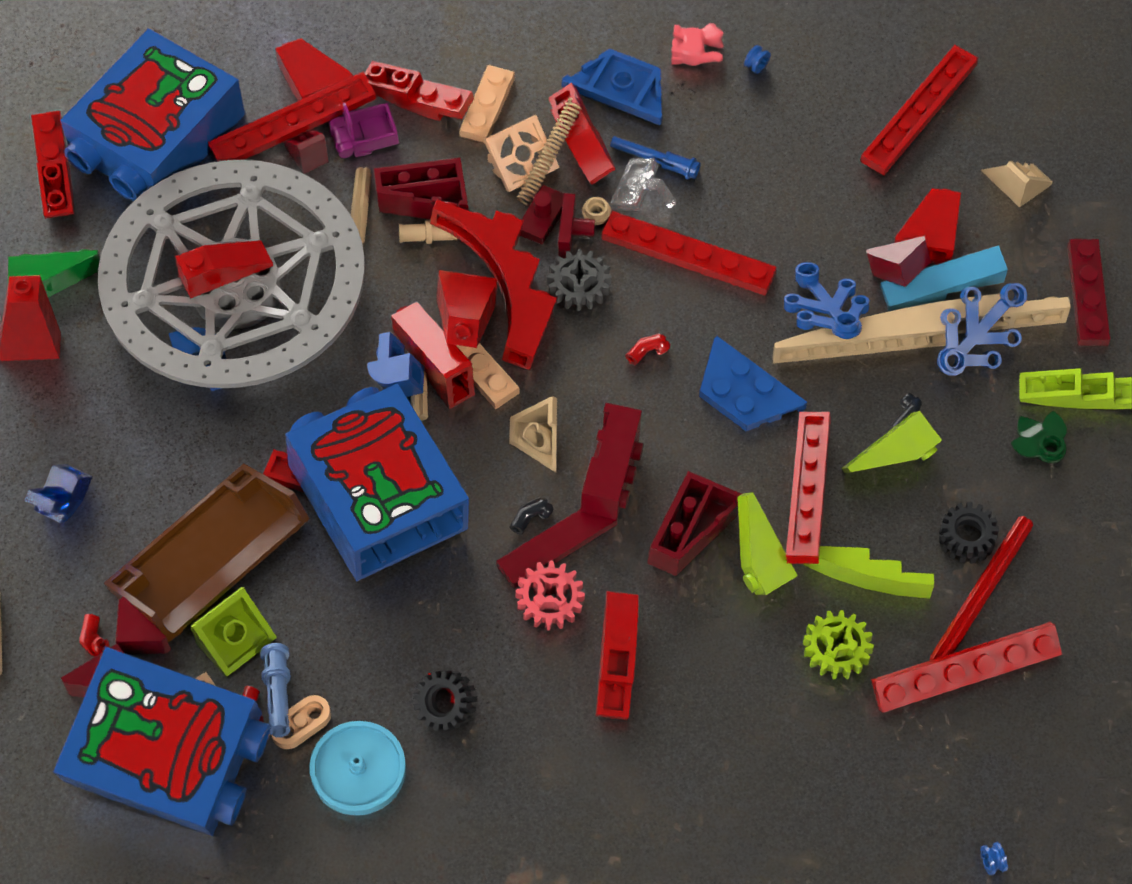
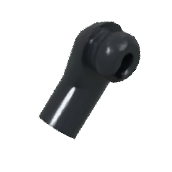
M907 393L902 397L900 404L905 409L891 424L892 428L912 412L920 411L922 401L919 397L915 398L911 393Z
M539 497L522 505L509 528L517 534H523L533 517L539 515L540 518L546 519L552 514V504L548 503L546 498Z

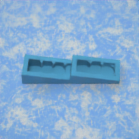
M998 245L925 268L906 287L889 281L881 282L880 287L890 311L946 300L947 293L962 291L966 287L978 288L1004 283L1008 269Z

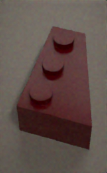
M460 157L373 168L379 212L431 219L432 210L437 199L443 202H452L458 207L468 210Z
M606 402L603 410L602 430L598 429L596 437L598 444L594 456H591L582 490L580 512L617 520L620 508L626 509L630 494V491L626 490L627 485H633L637 467L633 466L634 461H640L643 453L644 443L639 442L642 410Z
M688 471L650 546L647 564L677 576L738 516V496L741 493Z

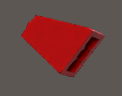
M302 38L286 42L275 48L278 66L297 101L353 76L352 72Z
M932 188L895 236L894 243L925 236L931 260L930 264L938 265L952 260L961 192Z

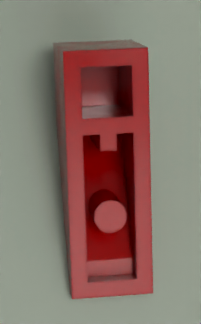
M261 240L203 245L175 256L179 277L190 299L273 266V262Z

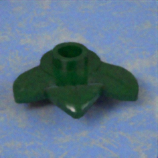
M1055 411L1050 412L1043 423L1024 416L1018 418L1017 432L1019 438L1011 442L1012 447L1017 453L1027 458L1039 457L1047 463H1056L1064 458L1067 448L1063 439L1067 433V427L1059 414ZM1045 448H1053L1055 452L1048 451Z

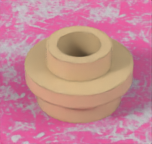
M601 197L588 199L582 207V217L584 219H595V225L607 222L611 215L610 205Z

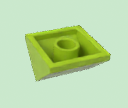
M243 587L239 588L191 625L198 647L226 677L260 652L265 645L270 644L277 638Z

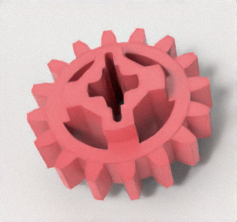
M550 561L547 568H544L541 562H538L537 571L535 572L527 568L525 574L527 579L519 578L518 586L520 588L516 589L515 598L521 599L517 602V609L525 610L523 619L526 621L534 618V627L536 628L541 622L545 623L546 630L550 631L552 623H556L559 629L563 628L565 619L573 623L575 619L573 612L581 613L582 605L579 602H584L585 593L580 592L583 589V582H574L577 572L574 570L566 573V564L564 563L559 569L555 568L554 561ZM531 587L533 588V592L536 594L533 597V601H530L529 599V591ZM568 589L571 593V600L569 604L567 603V599L564 596L567 593Z

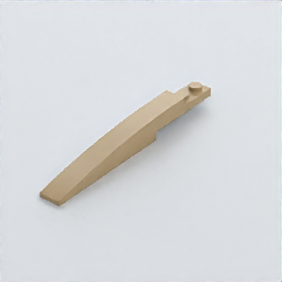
M1000 294L981 296L979 301V321L998 302ZM1051 296L1042 300H1026L1020 307H1010L989 331L1066 323L1071 308L1069 297L1058 298ZM968 297L969 301L974 299V297ZM954 299L859 318L862 324L861 333L851 339H842L834 335L832 330L828 328H821L774 343L773 364L946 346V328L940 320L941 313L945 309H957L961 314L958 334L966 333V304L961 299ZM950 312L947 315V320L949 323H952L955 317Z

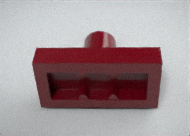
M542 185L521 219L524 222L520 236L543 245L562 214L564 193Z
M564 193L558 239V256L564 259L566 258V251L571 252L573 235L594 237L595 219L575 218L576 194Z

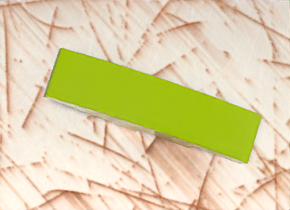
M1081 368L1020 373L1019 399L1020 402L1053 407L1111 410L1132 409V377L1115 378L1114 372L1082 374Z
M820 546L819 564H803L833 579L864 589L897 596L930 599L934 587V574L902 572V561L871 560L870 548Z

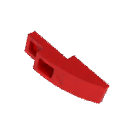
M372 61L365 71V75L377 96L400 108L426 118L440 121L443 116L462 120L474 101L472 91L423 80L421 73L418 71Z
M570 83L548 99L552 106L551 112L556 123L569 98H572V103L582 108L578 110L579 114H576L577 118H574L573 126L568 125L571 127V130H567L569 134H565L567 138L564 139L586 178L593 185L616 170L599 131L594 127L577 88Z
M59 110L31 115L44 218L74 214L70 163L64 154L67 144L60 121L62 119L61 112Z
M606 592L596 717L628 720L636 657L639 595Z

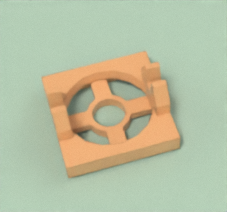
M533 115L483 139L489 151L488 162L494 166L492 171L498 178H501L507 192H511L526 183L525 180L528 179L527 176L530 175V171L534 167L531 162L534 158V153L538 152L540 154V151H543L542 147H545L544 143H547V138L537 115ZM518 132L531 134V140L534 143L522 142ZM510 136L514 145L511 149V154L501 158L502 145L506 138ZM520 145H525L530 151V157L525 162L519 161L515 155V151ZM552 158L554 160V162H550L552 166H548L543 162H540L541 164L549 167L550 170H546L538 166L539 168L547 171L548 173L560 168L556 158ZM514 162L523 165L527 175H516L510 172L506 166Z

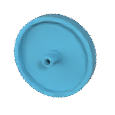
M352 721L334 727L318 741L310 759V776L317 795L328 807L347 815H365L384 808L397 796L405 780L406 762L399 741L389 730L372 722Z

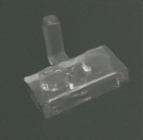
M654 158L629 160L610 202L614 211H639L648 190H656L666 207H673L676 204V199L665 182L659 178L653 179L659 167Z

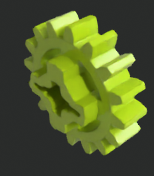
M829 610L826 613V619L817 615L814 621L815 625L808 624L806 630L808 635H804L803 645L807 646L804 649V657H812L809 665L811 668L817 665L821 667V676L830 671L834 680H836L838 673H843V676L849 679L851 670L860 674L862 664H869L870 656L868 654H872L874 645L869 642H871L873 635L872 632H864L867 624L865 621L859 624L855 622L856 614L853 613L849 618H845L844 610H840L838 616L834 617L833 613ZM852 634L856 637L857 641L853 640ZM842 638H844L843 643L839 644V646H836L837 643H840ZM818 647L823 649L824 655L820 652Z

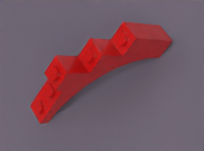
M437 199L432 210L430 224L451 233L467 244L486 263L494 277L498 278V285L505 300L508 317L507 342L502 361L530 371L552 316L557 298L550 296L549 293L543 290L531 289L540 259L534 257L529 252L515 250L524 220L517 218L511 213H502L497 210L493 219H489L479 212H470L452 202H443Z

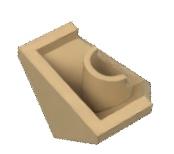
M1009 161L1003 166L981 170L1019 207L1050 187L1053 183L1033 163L1030 165L1024 163L1022 165L1018 161L1016 163Z
M552 396L510 417L509 444L520 449L555 473L557 468V398Z

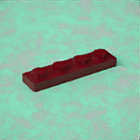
M1069 239L1067 247L1078 346H1108L1110 332L1099 239Z

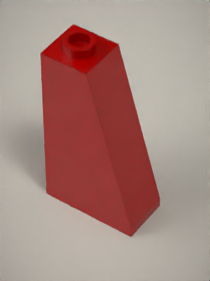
M439 270L437 304L447 344L477 348L496 306L498 278Z
M9 276L0 331V361L59 359L61 332L41 276Z
M418 302L410 306H403L395 314L391 315L393 332L401 343L405 345L408 353H411L424 366L428 381L448 409L475 395L472 363L456 345L446 343L444 331Z

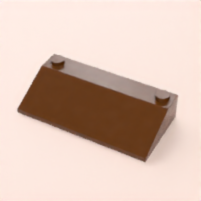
M243 463L106 580L104 585L119 600L123 596L129 600L166 636L169 643L286 539L296 533L310 518L293 491Z

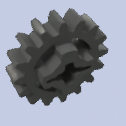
M578 249L577 255H572L570 251H566L565 259L557 256L556 265L550 264L549 274H547L549 294L555 295L557 304L564 300L566 309H569L572 304L576 305L577 311H581L582 305L585 304L589 309H593V301L601 304L603 302V295H609V286L611 285L609 265H603L602 257L593 259L592 251L586 256L582 255L581 249ZM579 275L581 276V283H580V284H578V276H579Z

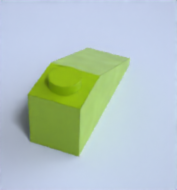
M920 411L912 412L841 469L844 473L917 460L919 458L924 461L937 452L938 449L935 446L942 439Z
M750 492L739 495L741 568L745 574L743 580L751 592H755L756 595H767L798 575L792 564L786 562V553L754 493Z

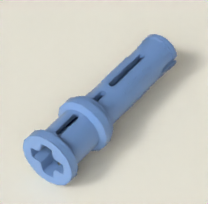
M270 643L265 645L260 651L261 659L264 661V670L261 677L267 686L269 724L271 725L270 735L273 734V737H284L290 732L287 684L291 678L290 670L287 668L289 648L281 643Z

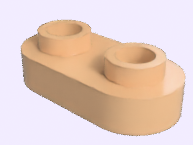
M311 695L288 709L290 731L294 732L293 735L285 738L273 737V734H271L272 740L279 748L293 749L324 728L331 718L330 707L326 699L318 695ZM313 712L320 713V716L316 719L309 717Z

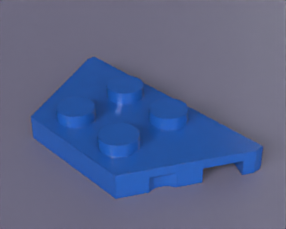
M608 49L600 54L597 59L590 60L582 65L581 71L571 77L567 74L562 78L563 88L572 83L581 95L657 125L662 123L661 68Z
M718 336L714 338L700 388V398L745 431L760 427L765 422L777 421L781 419L783 414L795 410L799 413L806 409L807 401Z

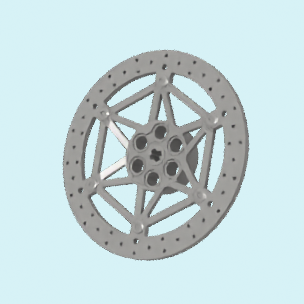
M255 160L218 161L191 167L169 176L146 190L122 213L108 235L101 253L98 267L99 298L104 316L113 334L128 353L141 364L169 379L189 385L207 388H240L262 384L288 375L310 363L335 342L352 319L359 304L365 278V258L362 241L350 213L331 191L316 180L294 169L269 162ZM241 187L240 194L172 216L166 212L176 204L200 193L216 189ZM267 190L278 193L302 205L317 218L324 229L315 233L265 200L262 197L263 191ZM237 206L222 241L214 242L183 225V223ZM258 209L263 210L302 237L265 248L273 262L272 267L211 290L208 294H201L191 299L190 297L165 295L184 288L180 277L153 287L166 239L171 241L179 254L188 252L178 235L199 246L260 240ZM248 211L251 238L249 240L236 239L235 237ZM151 228L156 232L141 290L129 293L128 271L133 252L145 231ZM334 250L336 256L334 284L326 304L318 315H314L309 312V305L320 258L323 252ZM299 251L281 267H277L274 260L275 257ZM307 256H310L300 303L296 304L281 290L280 279ZM278 302H280L287 310L277 309L276 306ZM160 305L195 307L199 315L205 320L206 334L202 336ZM146 311L152 312L201 348L199 355L195 356L182 352L164 343L146 328L137 315ZM268 316L283 319L226 339L232 330L254 326ZM215 326L221 328L216 335ZM292 328L300 332L290 341L267 352L243 358L222 359L223 352Z

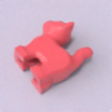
M709 23L702 29L694 27L681 28L679 25H674L672 65L683 63L697 66L701 63L721 62L723 55L715 51L706 53L704 45L718 49L723 48L722 36L724 32L714 23Z

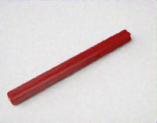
M1025 516L1017 518L930 655L929 661L955 652L1032 530L1033 522L1030 519H1027Z

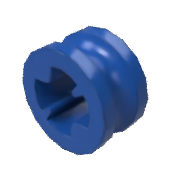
M755 45L747 54L744 66L747 68L752 67V71L758 74L767 65L771 54L767 50L762 51L760 45Z
M994 842L991 848L987 845L981 846L982 862L989 875H995L996 870L1001 872L1007 871L1006 855L999 842Z

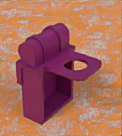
M343 103V117L332 119L329 122L330 134L334 138L335 149L341 158H348L353 152L355 158L372 154L373 150L399 144L398 133L388 103L349 112L346 103Z

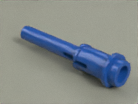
M616 136L611 140L610 147L661 164L662 169L684 175L687 180L690 178L695 179L698 175L701 163L697 162L694 157L688 159L670 151H667L665 154Z

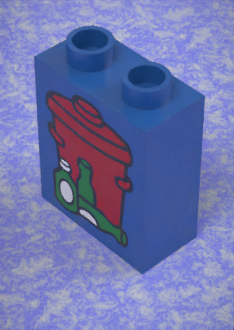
M148 28L60 120L68 146L64 149V154L75 168L85 174H91L94 169H97L107 175L111 185L120 195L134 201L158 182L175 173L198 166L211 152L208 142L227 134L245 115L239 80Z
M398 383L382 391H379L376 387L362 389L348 400L346 407L325 416L321 412L308 413L292 425L290 432L285 433L288 465L356 582L468 529L469 497Z
M105 647L53 773L67 784L213 836L219 821L231 826L236 821L244 802L246 787L235 784V779L244 758L256 763L259 761L266 747L271 725L259 721L262 712L253 699Z

